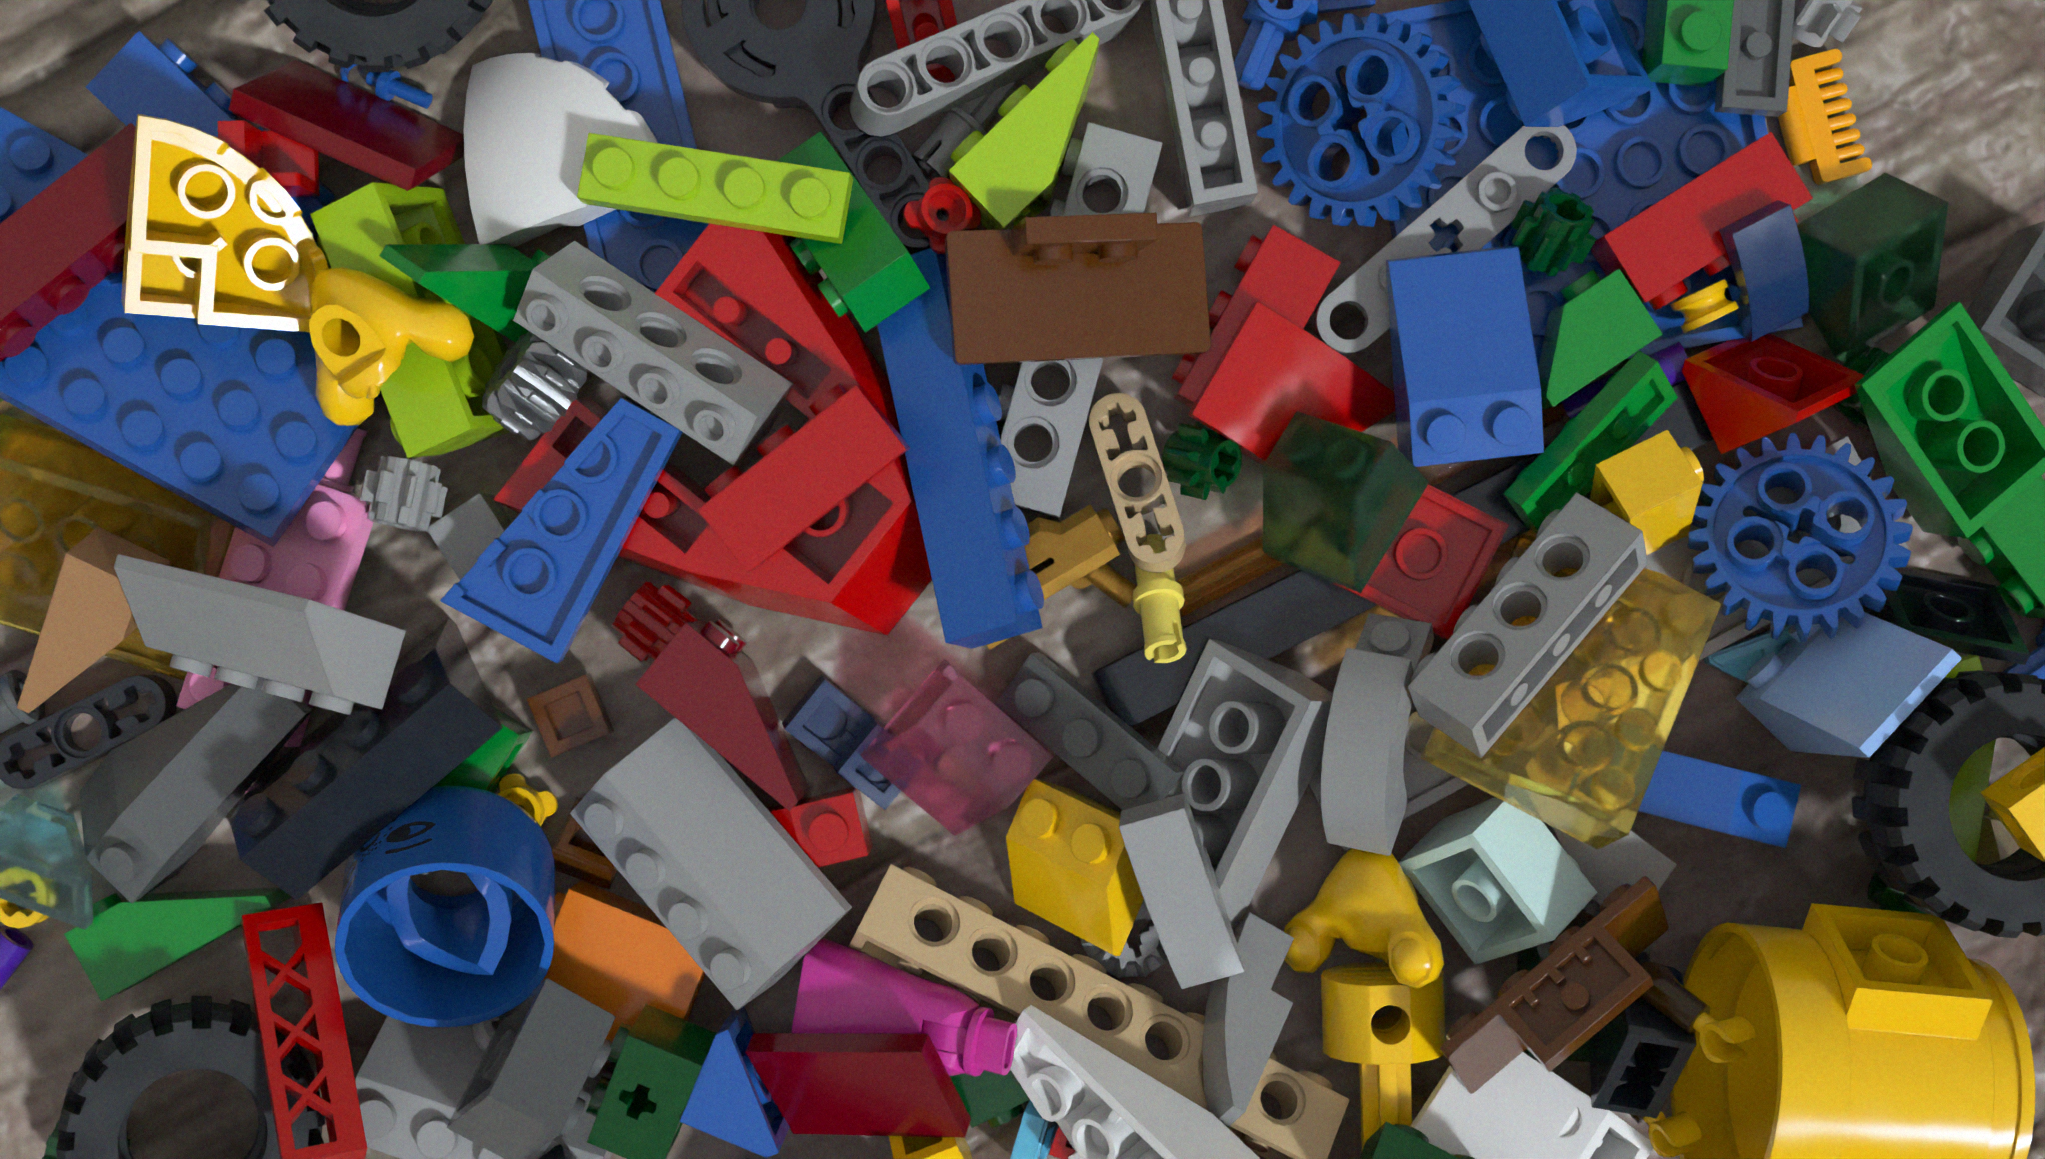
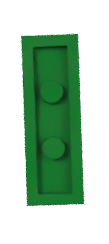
M1638 351L1621 370L1615 372L1608 379L1605 387L1576 417L1565 424L1560 434L1544 450V453H1541L1531 465L1525 467L1519 473L1515 482L1503 493L1526 527L1537 534L1542 522L1552 511L1556 509L1562 510L1576 493L1585 496L1592 489L1596 464L1631 448L1678 398L1658 361Z

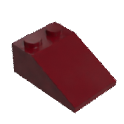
M719 619L715 623L710 620L708 622L695 621L685 623L635 685L790 811L806 795L810 787L753 660L742 652L743 648L747 645L746 640Z

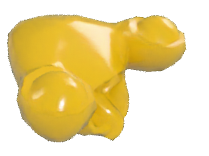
M344 267L319 270L311 287V318L308 326L316 356L315 396L323 415L336 425H360L373 414L374 398L379 395L381 386L401 365L406 347L410 343L416 344L427 355L448 362L456 361L468 355L474 333L469 318L453 304L411 296L383 280L361 271Z
M1350 848L1326 877L1314 900L1298 912L1285 925L1283 931L1294 938L1284 960L1298 973H1314L1331 956L1336 939H1343L1350 949H1355L1358 952L1383 960L1389 965L1398 983L1417 989L1437 980L1444 965L1441 943L1418 905V897L1411 878L1403 872L1392 852L1390 856Z

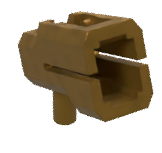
M1090 504L1060 523L1039 517L1028 523L1030 541L1024 547L1029 569L1034 568L1049 558L1053 560L1051 566L1036 574L1043 590L1044 600L1069 585L1076 589H1083L1092 584L1124 609L1132 601L1133 590L1137 586L1106 564L1120 555L1116 545L1125 540L1119 526L1106 507L1095 512ZM1009 638L987 644L986 646L991 650Z

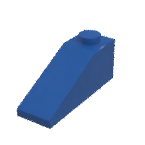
M1591 733L1577 792L1586 798L1786 848L1801 785Z

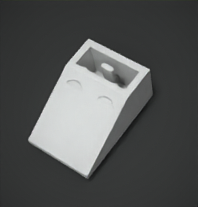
M1524 1052L1472 1094L1462 1085L1451 1066H1449L1411 1124V1127L1416 1128L1428 1137L1430 1144L1452 1155L1462 1154L1475 1159H1647L1653 1150L1649 1139L1610 1110L1592 1108L1591 1097L1554 1072H1548L1542 1064Z

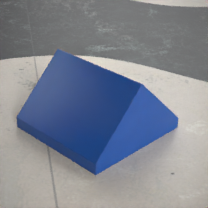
M743 1006L739 1010L734 1009L731 1011L715 1035L680 1122L767 1158L779 1153L789 1130V1125L745 1052L752 1035L756 1033L745 1006Z

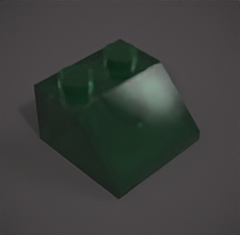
M1885 172L1797 225L1807 269L1809 287L1808 312L1836 359L1845 364L1856 358L1859 353H1864L1935 308L1948 201Z
M1297 411L1263 464V552L1273 559L1361 593L1423 494L1429 481L1391 441Z

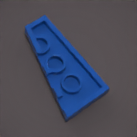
M620 398L569 455L559 471L542 489L536 492L522 508L523 511L499 538L494 539L477 558L478 561L458 583L452 586L440 601L557 664L563 661L683 432L655 413L627 398Z

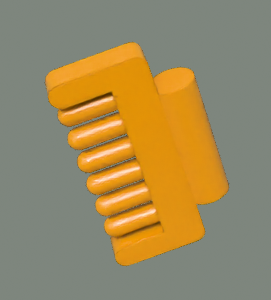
M1831 49L1791 61L1787 112L1777 117L1789 161L1793 167L1809 162L1814 182L1817 185L1860 175L1872 168V161L1868 157L1840 164V161L1861 156L1865 148L1862 144L1857 143L1836 149L1838 145L1853 142L1860 138V131L1856 128L1832 134L1833 130L1853 125L1856 122V116L1853 113L1829 119L1827 117L1828 115L1849 110L1852 106V101L1849 98H1842L1823 103V100L1844 95L1848 90L1845 83H1837L1819 88V85L1841 79L1844 74L1841 68L1836 67L1815 73L1817 70L1831 67L1841 61L1842 53L1838 49Z

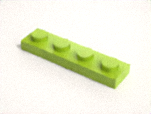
M588 133L577 198L587 205L842 244L853 177L851 173Z

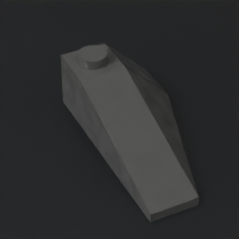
M261 677L258 678L255 690L231 683L111 750L79 791L85 859L131 903H134L178 875L312 712V709L303 700L299 702L261 692L264 678Z

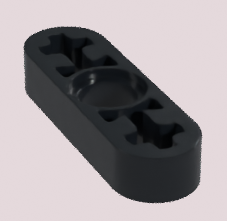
M156 675L130 676L7 736L0 742V779L6 785L15 789L35 788L47 785L108 755L111 750L175 715L177 696L173 687L168 681ZM136 689L140 694L151 692L154 695L155 703L148 707L149 716L144 713L130 715L119 720L112 711L123 709L138 700ZM83 713L93 716L101 727L100 740L90 750L79 747L71 735V727L74 720ZM52 743L59 752L49 754L37 760L33 764L34 770H21L17 761L25 756V750L46 747Z

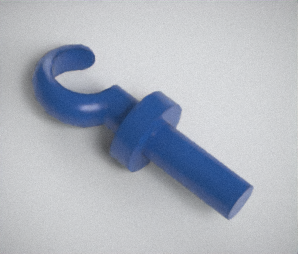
M353 64L348 69L340 68V77L344 82H349V71L357 66L356 64ZM391 69L389 72H368L366 76V83L375 87L376 96L383 100L390 101L394 96H397L425 109L429 108L432 103V94L402 82L400 73L394 69Z

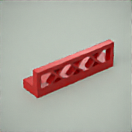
M323 903L242 915L241 926L280 1159H365L367 1143ZM293 927L292 933L296 952L286 964L281 963L262 951L259 932ZM297 967H299L300 974L295 971ZM265 969L276 975L269 986L267 985ZM285 982L302 991L304 995L306 1014L296 1026L274 1013L271 1009V999ZM308 1027L310 1029V1035L305 1032ZM275 1030L287 1036L279 1048ZM296 1043L314 1053L317 1076L307 1089L282 1074L281 1062ZM319 1089L321 1092V1097L316 1095ZM286 1092L298 1099L290 1111L288 1109ZM308 1105L325 1116L329 1143L295 1149L291 1126Z

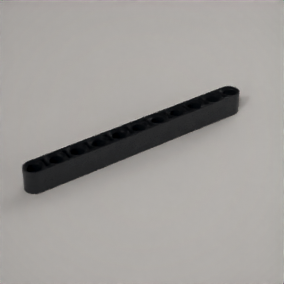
M1687 381L1672 387L1678 398L1632 447L1665 430L1670 432L1680 448L1687 446L1693 450L1714 440ZM1541 453L1532 454L1451 494V496L1509 524L1499 545L1531 530L1526 527L1503 493L1515 482L1519 473L1525 467L1531 465ZM1592 489L1584 496L1585 498L1590 500ZM1350 545L1183 626V639L1187 650L1185 655L1179 660L1170 663H1154V658L1151 660L1146 659L1143 646L1095 670L1091 674L1107 707L1131 727L1178 704L1209 639H1217L1268 660L1375 607L1376 605L1332 584Z

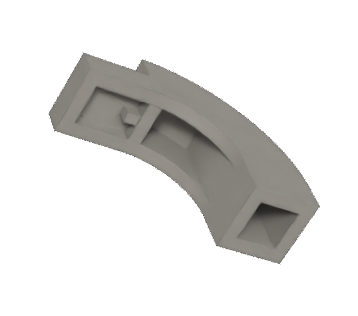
M1369 613L1356 649H1346L1333 692L1322 757L1321 811L1327 843L1386 856L1391 855L1408 805L1403 771L1405 737L1413 703L1408 686L1411 684V678L1416 667L1430 653L1434 642L1432 623Z

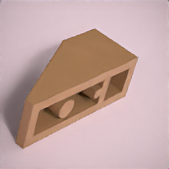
M97 527L70 549L65 555L17 708L30 713L117 646L137 628L114 569L118 554L167 566L170 565L171 561L101 527Z

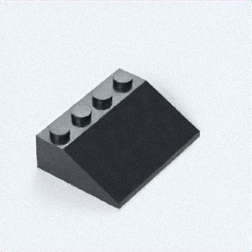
M451 619L445 620L396 662L382 709L354 702L350 715L340 712L334 713L303 739L300 747L291 749L253 782L229 821L239 859L294 899L298 900L503 728L458 626Z

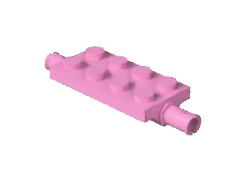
M360 428L356 429L274 547L235 527L218 578L310 599L345 611L374 523L367 519L370 505L360 501V497L353 493L354 486L349 485L363 439L368 431ZM213 665L209 677L187 672L176 706L187 709L231 683L214 679L218 668ZM305 690L303 701L312 709L313 705H310L309 702L313 691ZM310 714L284 744L285 747H300Z

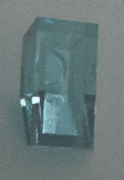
M16 794L0 808V898L86 930L93 923L92 872L74 814Z

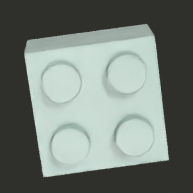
M1517 788L1441 819L1398 862L1403 872L1411 878L1415 888L1475 965L1555 940L1598 893L1581 872L1578 863L1567 854L1542 822L1537 810L1525 800Z

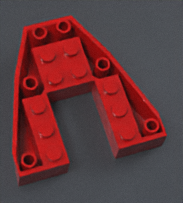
M709 223L654 294L674 305L793 383L786 400L809 418L804 425L816 417L809 409V406L831 388L841 383L848 392L855 385H861L901 435L890 382L847 314L839 318L817 286V284L824 280L819 271L810 276L789 245L797 237ZM578 397L568 407L565 416H561L556 421L552 430L542 436L493 500L520 514L527 502L551 480L564 465V461L608 412L590 397ZM905 453L757 569L746 573L697 509L711 499L710 496L700 485L670 461H667L618 555L622 559L749 606L887 636L932 581Z

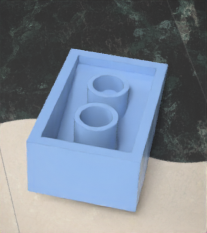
M1865 612L1863 623L1859 628L1849 624L1842 616L1839 617L1836 636L1831 639L1824 633L1820 624H1814L1811 626L1807 642H1800L1795 625H1791L1788 633L1793 639L1777 655L1771 652L1758 660L1750 668L1745 676V680L1749 684L1736 699L1789 751L1869 758L1962 658L1947 646Z

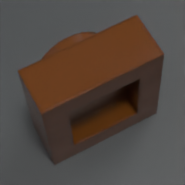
M590 673L527 698L551 758L614 732Z

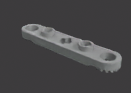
M1564 125L1560 127L1523 126L1321 302L1316 310L1313 321L1317 338L1343 355L1356 354L1373 343L1390 328L1386 260L1452 253L1447 247L1436 252L1430 246L1429 242L1435 236L1430 225L1434 222L1442 228L1447 227L1451 223L1457 227L1460 233L1453 240L1458 248L1456 252L1481 249L1514 220L1524 200L1534 203L1542 191L1547 192L1571 170L1576 159L1577 148L1575 139L1569 129ZM1542 135L1544 136L1543 138L1549 137L1552 143L1555 142V147L1559 151L1557 153L1559 158L1552 169H1537L1526 159L1525 146L1528 139H1531L1533 136L1540 137ZM1348 303L1358 307L1357 309L1361 310L1363 317H1365L1363 332L1356 339H1342L1331 329L1330 314L1340 304Z

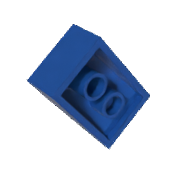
M1514 245L1386 260L1398 451L1412 467L1544 453L1541 385L1519 247Z

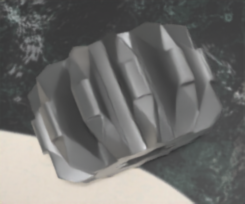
M529 331L526 334L520 335L516 344L506 351L505 357L494 367L495 372L485 384L482 408L493 416V420L511 433H518L531 441L540 437L543 433L551 431L556 421L561 416H565L568 407L578 398L577 393L587 380L588 369Z

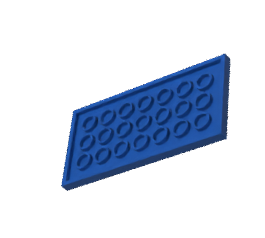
M0 107V223L88 156V154ZM123 271L108 275L89 291L85 301L76 310L69 314L58 315L39 330L34 341L25 351L14 357H6L0 362L1 399L272 547L277 544L359 426L336 425L323 415L315 396L316 356L310 332L198 324L196 318L125 313L121 303ZM381 391L379 392V395L376 398H374V403L381 395Z

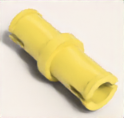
M1149 534L1147 535V541L1139 544V546L1150 545L1154 553H1161L1166 550L1165 540L1167 538L1163 540L1162 535ZM1134 563L1137 587L1133 590L1132 600L1135 611L1141 615L1145 643L1144 655L1148 660L1154 658V663H1170L1179 660L1185 655L1187 650L1183 639L1179 611L1183 607L1185 600L1181 584L1175 581L1174 568L1161 573H1152L1142 570Z

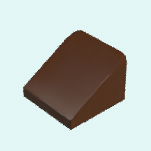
M576 798L570 812L577 806V804L582 800V798ZM569 812L552 848L555 870L601 888L610 889L618 870Z

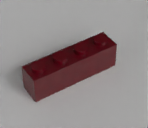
M132 123L124 127L0 223V362L6 357H14L25 351L34 341L39 330L58 315L69 314L76 310L85 301L89 291L108 275L123 271L130 176L136 129Z

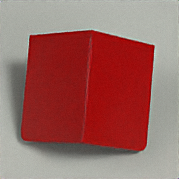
M245 120L218 121V138L227 142L230 148L245 156L259 168H264L291 197L320 196L317 150L274 131H261Z

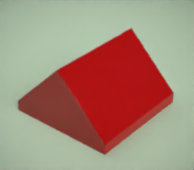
M1766 334L1752 342L1745 338L1728 340L1685 359L1682 373L1721 454L1793 425L1857 393L1854 384L1865 376L1772 334Z

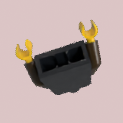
M1642 951L1634 959L1651 976L1654 985L1590 1038L1592 1108L1630 1114L1638 1124L1645 1121L1649 1125L1648 1135L1654 1151L1663 1157H1676L1693 1149L1692 1143L1699 1141L1702 1136L1697 1122L1689 1113L1683 1111L1666 1118L1661 1111L1696 1046L1695 1032L1700 1033V1045L1703 1053L1709 1060L1714 1063H1727L1748 1056L1747 1052L1738 1044L1754 1040L1756 1031L1751 1022L1743 1016H1734L1716 1021L1709 1015L1710 1006L1684 987L1680 971L1674 967L1651 962L1649 954Z

